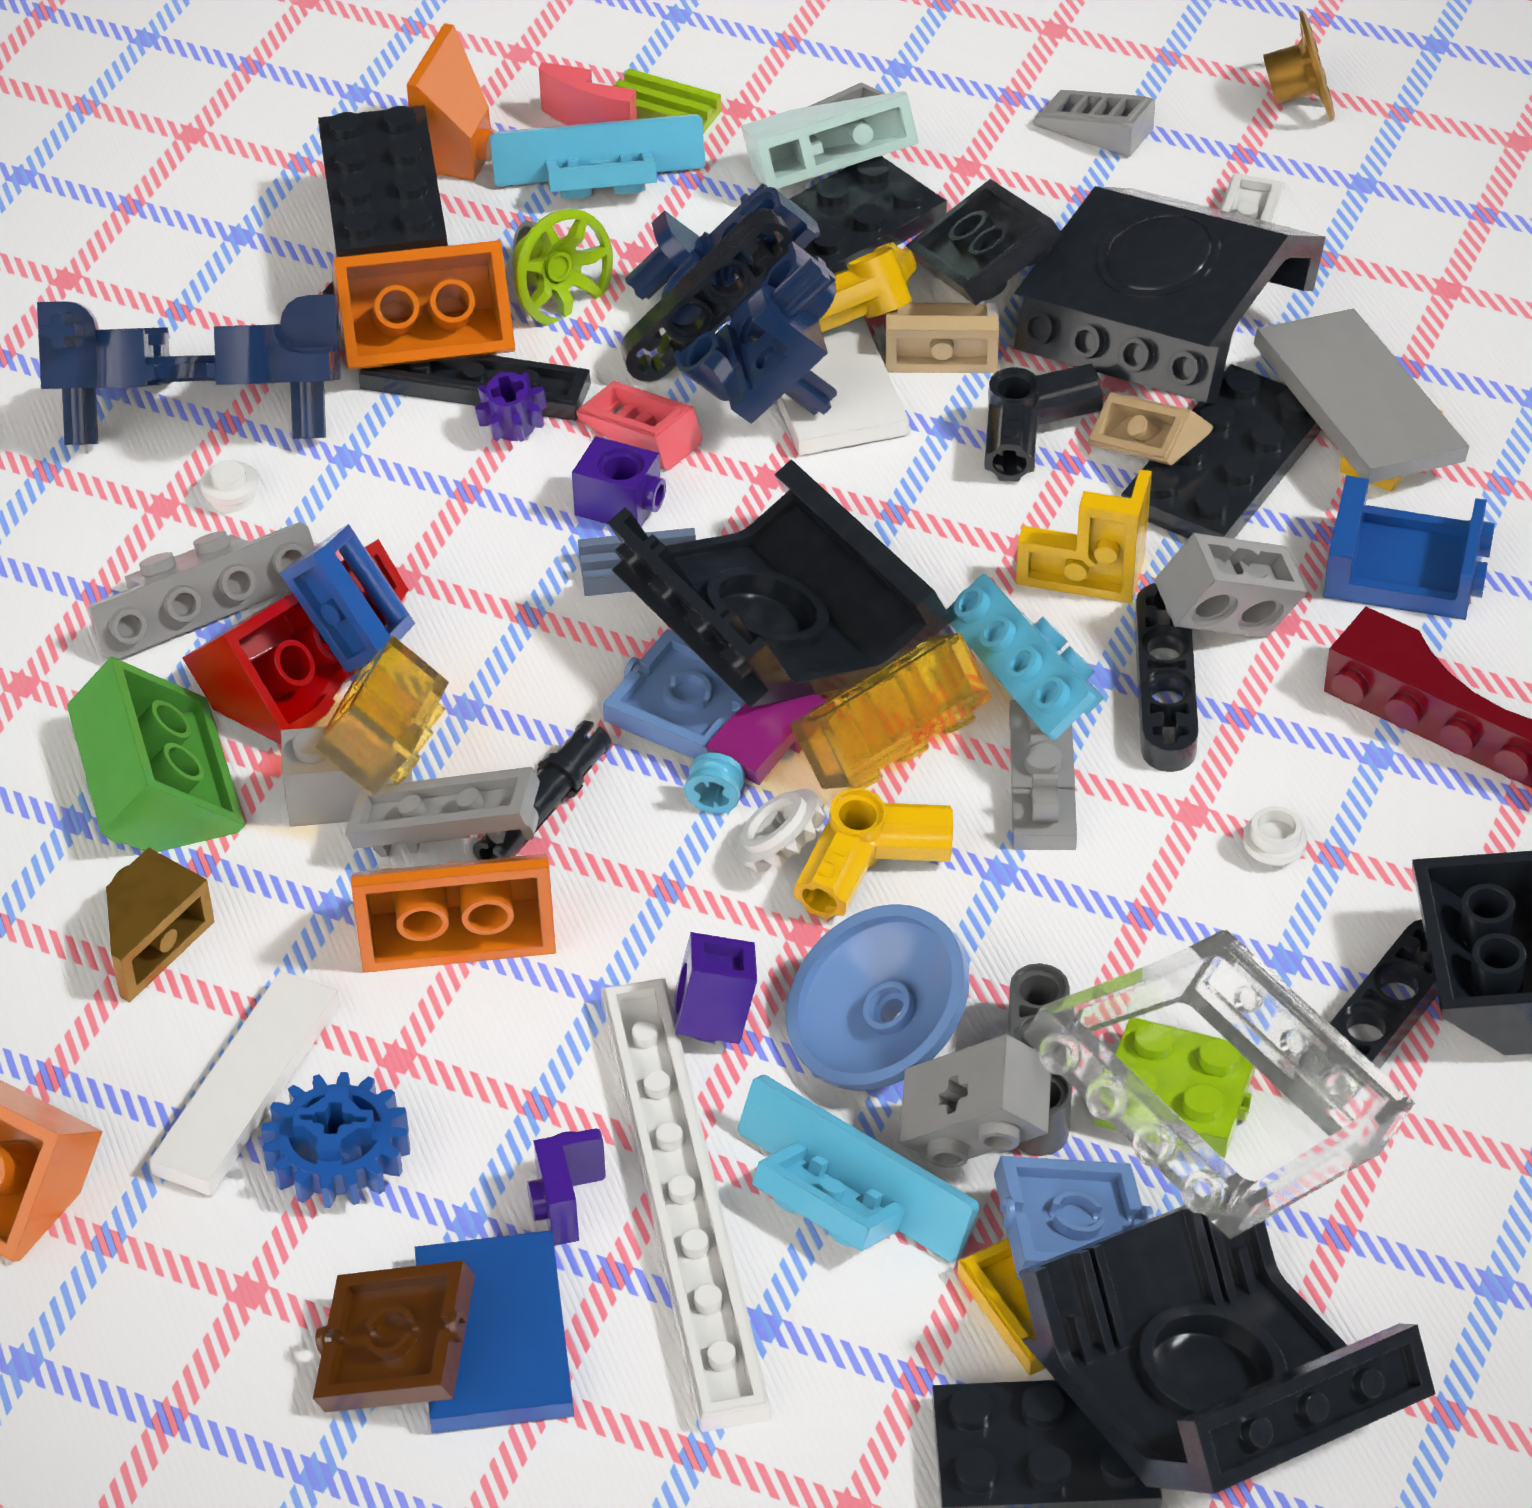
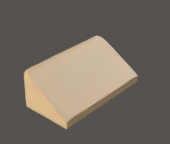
M1110 392L1087 444L1095 448L1173 465L1208 436L1213 426L1190 409Z

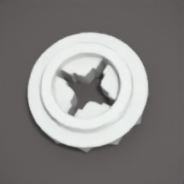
M799 789L782 793L764 803L752 814L741 831L735 849L738 860L746 869L752 868L757 873L767 871L772 866L777 868L783 866L787 858L793 854L800 855V849L805 843L815 839V829L822 825L826 817L822 810L824 806L823 801L814 791Z

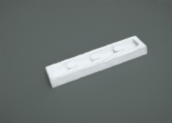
M280 970L150 1158L149 1163L152 1175L212 1196L269 1111L270 1105L275 1102L339 1007L338 990Z

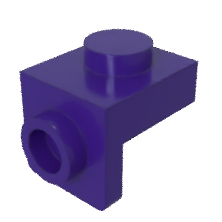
M597 1128L578 1132L566 1131L552 1137L533 1140L537 1179L527 1181L529 1203L534 1222L546 1219L549 1231H553L554 1246L579 1241L577 1204L573 1186L602 1181L606 1177L604 1142L601 1131Z

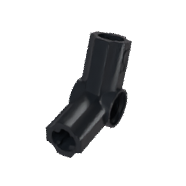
M1092 363L1041 375H1035L1027 369L1018 367L1004 368L994 373L990 378L988 389L985 469L994 473L999 481L1019 482L1022 476L1034 472L1038 425L1101 411L1103 394L1099 384V376Z

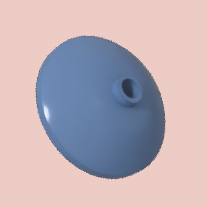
M889 904L876 906L858 912L838 923L822 936L806 955L790 988L786 1009V1025L791 1045L797 1057L815 1076L832 1086L846 1090L867 1091L880 1089L904 1080L906 1068L934 1059L950 1040L962 1018L967 1003L970 982L967 956L962 944L954 932L937 916L911 905Z

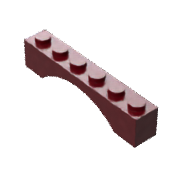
M1365 606L1329 648L1324 692L1380 717L1401 729L1410 731L1438 744L1455 754L1498 772L1508 779L1532 788V719L1500 707L1475 693L1453 676L1432 653L1418 629Z

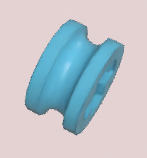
M709 752L696 757L691 764L690 776H688L685 783V797L699 810L714 814L730 812L737 806L741 795L740 790L745 781L744 769L736 760L721 753Z

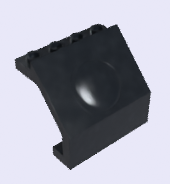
M1094 186L1061 230L1064 237L1051 246L1050 253L1032 268L1014 292L1015 295L1023 296L1024 299L1013 349L1076 367L1092 363L1097 373L1204 403H1217L1232 335L1238 322L1268 282L1301 291H1314L1326 236L1135 188Z
M792 459L774 474L785 494L752 524L737 533L665 546L653 533L648 537L633 514L626 507L607 522L621 542L614 551L622 561L612 571L749 707L886 681L953 621L935 590Z
M1236 1184L1019 1271L1035 1334L1021 1340L1146 1487L1216 1494L1436 1394L1418 1324L1398 1323L1347 1345L1284 1279L1274 1258L1255 1184Z

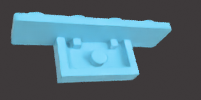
M698 114L498 131L490 135L494 182L497 186L548 182L550 192L560 191L561 197L566 199L589 197L593 194V188L613 187L614 193L617 194L639 193L646 190L645 184L657 183V172L700 169L705 166L703 123L701 116Z
M986 574L980 575L946 609L953 620L949 624L1049 739L1056 740L1082 713L1088 715L1104 699L1088 680L1095 673V670L1071 646H1068L1064 651L1061 650L1068 640L1044 616L1036 623L1031 621Z
M763 1074L752 1080L737 1130L741 1136L772 1154L758 1162L752 1181L753 1186L773 1197L775 1202L784 1210L801 1214L827 1230L836 1242L856 1248L861 1252L899 1231L949 1262H954L963 1256L979 1210V1203L975 1199L769 1076Z

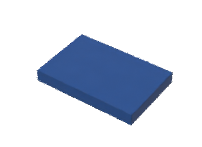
M553 1231L414 1246L416 1266L463 1260L475 1274L454 1397L450 1400L428 1402L432 1434L574 1417Z

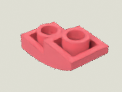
M541 62L538 68L541 110L565 125L637 119L635 89L592 83L591 69Z

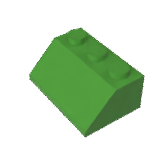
M110 656L67 703L74 737L77 742L101 834L117 844H128L143 851L150 847L160 852L239 833L245 826V821L207 698Z

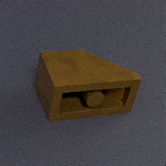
M150 847L130 865L121 868L106 886L111 956L120 997L130 1003L215 922L207 879Z

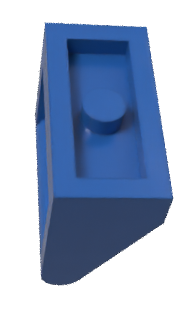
M349 524L331 534L279 573L346 673L381 657L394 647L416 624ZM339 551L388 624L386 629L335 553Z

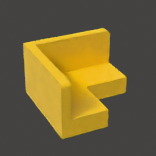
M1139 469L1131 498L1083 491L1079 505L1077 534L1022 525L1017 544L1016 584L1133 603L1146 555L1152 471Z

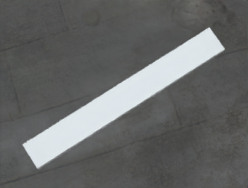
M661 978L601 988L602 1006L700 1431L702 1433L771 1420V1405L697 1104L680 1036L675 1034V1015L666 979Z

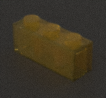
M962 634L929 637L789 724L822 789L847 787V789H865L883 777L880 769L894 760L896 763H903L927 751L930 747L927 739L942 731L943 734H948L973 722L976 719L973 710L991 700L992 696Z
M392 635L355 676L314 748L372 796L389 779L398 785L420 760L419 751L433 734L431 728L446 709L439 701L449 681Z

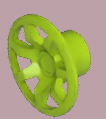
M573 208L551 212L541 218L530 229L528 234L518 242L513 253L512 266L515 290L525 312L533 320L547 326L563 319L547 316L539 310L551 298L552 293L557 301L559 314L565 318L572 314L573 297L569 291V288L572 286L593 295L594 300L607 291L613 271L612 245L604 226L594 216L586 211ZM576 219L568 234L563 238H559L552 226L564 220ZM588 225L596 234L600 245L577 250L576 247L584 240L586 226ZM602 258V272L596 285L590 278L581 273V267L596 263ZM527 285L536 288L532 297H530Z

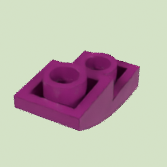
M817 694L755 707H749L745 703L706 744L707 752L721 753L733 758L744 769L745 778L760 785L788 749L798 754L833 712V703Z

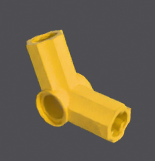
M894 242L875 248L872 253L846 264L848 269L835 273L836 294L830 308L819 320L820 328L823 333L832 328L835 329L845 325L849 321L864 315L866 318L879 316L912 301L908 290L910 277L917 269V264L911 250H903Z
M861 788L847 789L837 794L831 802L828 822L795 884L794 898L805 906L807 912L828 920L832 916L845 915L868 868L873 866L878 859L950 862L953 840V809H951V805L884 803L877 794Z

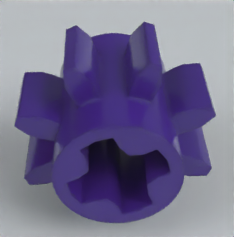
M499 372L498 375L489 381L487 386L480 385L478 387L481 403L475 406L479 426H491L495 441L502 438L508 441L519 440L522 442L524 438L534 431L535 427L543 428L544 421L541 410L547 407L543 387L531 388L528 373L524 372L520 375L514 372Z

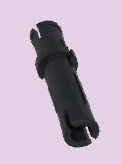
M581 721L556 753L546 754L537 766L539 767L537 768L536 775L540 784L533 807L537 810L539 819L535 833L565 798H572L578 794L584 786L582 785L584 783V776L600 757L611 748V739L600 726L590 738L587 737V734L594 727V722ZM520 829L506 831L503 843L498 844L493 842L485 833L482 838L474 843L472 848L477 860L492 859L495 855L497 858L516 856L529 840L524 838Z

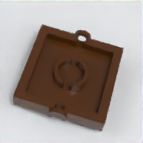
M461 1260L337 1275L327 1326H319L315 1333V1343L321 1358L312 1399L324 1412L453 1399L475 1274L468 1265ZM325 1337L331 1338V1341L325 1342Z

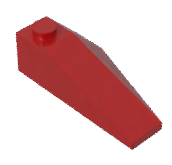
M377 539L365 546V548L400 601H402L409 589L380 540ZM345 560L340 561L385 627L386 621ZM291 591L182 657L214 711L278 744H281V730L308 728L326 716L334 705L335 700L333 697L343 682L352 677L357 670L355 669L349 673L345 672Z

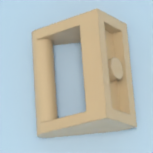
M910 302L903 307L886 313V369L888 373H996L998 371L999 314L997 303H979L975 306L973 303Z

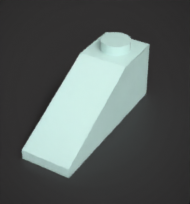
M906 91L791 109L741 125L753 175L761 184L764 183L767 187H774L776 189L919 144Z

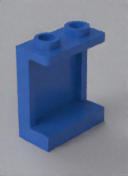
M1346 475L1328 554L1323 597L1466 620L1470 596L1482 598L1488 563L1477 561V557L1489 558L1495 523L1484 521L1487 499L1475 498L1471 520H1460L1366 505L1369 479Z

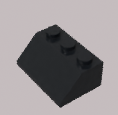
M1532 851L1412 859V873L1442 1018L1505 1056L1532 1054Z

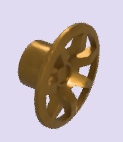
M1299 10L1302 34L1299 43L1263 54L1271 88L1277 105L1311 94L1320 97L1329 120L1333 121L1335 112L1331 92L1327 86V78L1320 61L1317 43L1307 14L1303 10Z

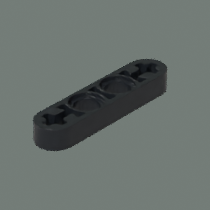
M763 208L755 210L744 217L626 333L622 339L620 350L627 371L633 378L651 382L667 375L676 366L674 357L676 350L682 353L701 334L712 331L766 279L771 268L789 251L788 244L793 241L791 230L781 213L773 209ZM760 233L767 236L774 234L776 237L770 243L763 239L759 242L756 240L757 235ZM740 251H743L747 258L752 255L754 261L749 264ZM733 266L741 270L739 278L729 286L720 287L711 283L713 275L723 267ZM695 305L701 308V313L697 320L690 324L678 325L672 321L674 313L682 306ZM664 328L666 332L661 336L659 330ZM643 348L649 352L656 349L658 352L654 357L646 354L640 358L638 356V352Z
M1152 583L1143 587L1137 594L1134 621L1141 753L1149 766L1159 771L1175 772L1189 767L1194 762L1197 753L1199 730L1193 637L1191 628L1175 627L1169 615L1168 625H1158V610L1166 611V606L1156 583ZM1157 648H1168L1176 651L1180 656L1173 660H1160L1153 657L1150 652ZM1159 691H1172L1179 694L1183 699L1176 703L1166 704L1156 701L1152 695ZM1163 727H1174L1175 744L1165 743Z
M1422 919L1414 921L1406 927L1307 1050L1303 1059L1300 1081L1302 1092L1313 1104L1328 1109H1339L1355 1101L1437 997L1430 956L1428 955L1424 960L1423 968L1418 965L1419 952H1428ZM1390 983H1401L1413 989L1415 995L1406 1000H1396L1384 994L1381 988ZM1368 1024L1380 1030L1383 1036L1372 1042L1361 1041L1350 1035L1348 1029L1354 1025ZM1340 1056L1345 1059L1343 1075L1336 1073L1330 1079L1321 1076H1329L1339 1065Z

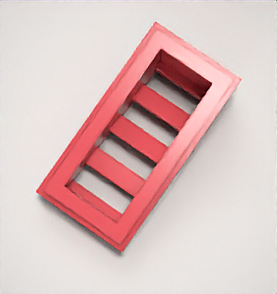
M612 381L576 411L580 422L610 440L658 452L660 468L665 470L672 469L700 446L703 440L693 406L616 381ZM621 406H624V407H623L620 411H618L616 414L614 413V412H615L616 410H618Z

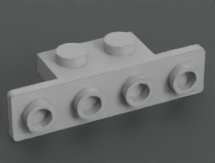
M298 522L250 542L232 534L227 535L226 531H217L194 540L193 545L195 549L173 556L172 552H164L139 562V571L124 576L128 590L95 602L87 608L104 658L108 660L112 656L121 659L290 591L279 573L315 547L308 526Z

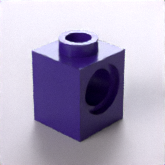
M595 436L572 471L574 515L607 524L626 507L642 527L651 512L656 513L659 511L665 498L666 480L660 478L659 453Z
M690 932L674 993L675 1034L691 1036L704 1042L723 1041L740 1044L757 984L755 942Z

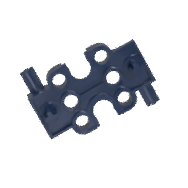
M764 183L750 196L745 193L740 198L741 204L710 234L705 231L701 236H698L664 210L651 222L658 246L625 277L626 283L634 289L635 295L642 300L645 298L649 300L664 286L661 295L662 299L751 212L764 208L773 209L782 214L793 236V241L788 244L789 251L771 268L766 279L712 331L705 332L697 337L682 353L676 350L674 357L679 371L719 400H729L731 410L750 424L757 420L784 394L814 416L818 412L823 415L832 408L830 401L837 395V390L812 372L811 369L828 354L819 320L828 311L834 300L836 277L821 258L817 256L812 257L803 250L815 237L817 238L821 235L816 220L776 188L767 187ZM760 233L757 235L756 240L759 242L763 239L770 243L776 237L774 234L767 236ZM740 251L749 264L754 261L752 255L747 258L744 252ZM733 266L723 267L716 271L711 283L720 287L729 286L736 282L741 270ZM695 305L682 306L676 310L672 321L678 325L690 324L697 320L701 313V308ZM725 324L717 333H715L719 329V327Z
M338 294L305 295L295 298L287 304L282 312L280 324L214 326L215 355L170 356L168 327L99 329L97 318L89 308L81 303L71 301L37 302L41 389H62L64 445L99 444L96 388L147 387L188 381H216V385L290 382L292 439L326 438L324 381L341 379Z

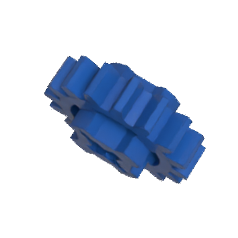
M341 1072L336 1084L327 1085L320 1074L314 1075L312 1081L313 1089L305 1092L301 1088L292 1085L288 1088L289 1105L279 1102H273L270 1105L272 1122L262 1123L261 1127L265 1166L267 1171H274L276 1186L280 1190L295 1185L297 1201L304 1203L314 1193L322 1196L324 1208H331L335 1202L336 1195L346 1194L347 1199L352 1205L360 1204L359 1190L368 1187L371 1191L381 1194L385 1191L383 1174L398 1177L402 1174L401 1157L410 1155L411 1151L407 1112L405 1107H397L395 1092L392 1089L382 1091L379 1094L376 1093L374 1078L368 1076L358 1086L350 1084L348 1072Z

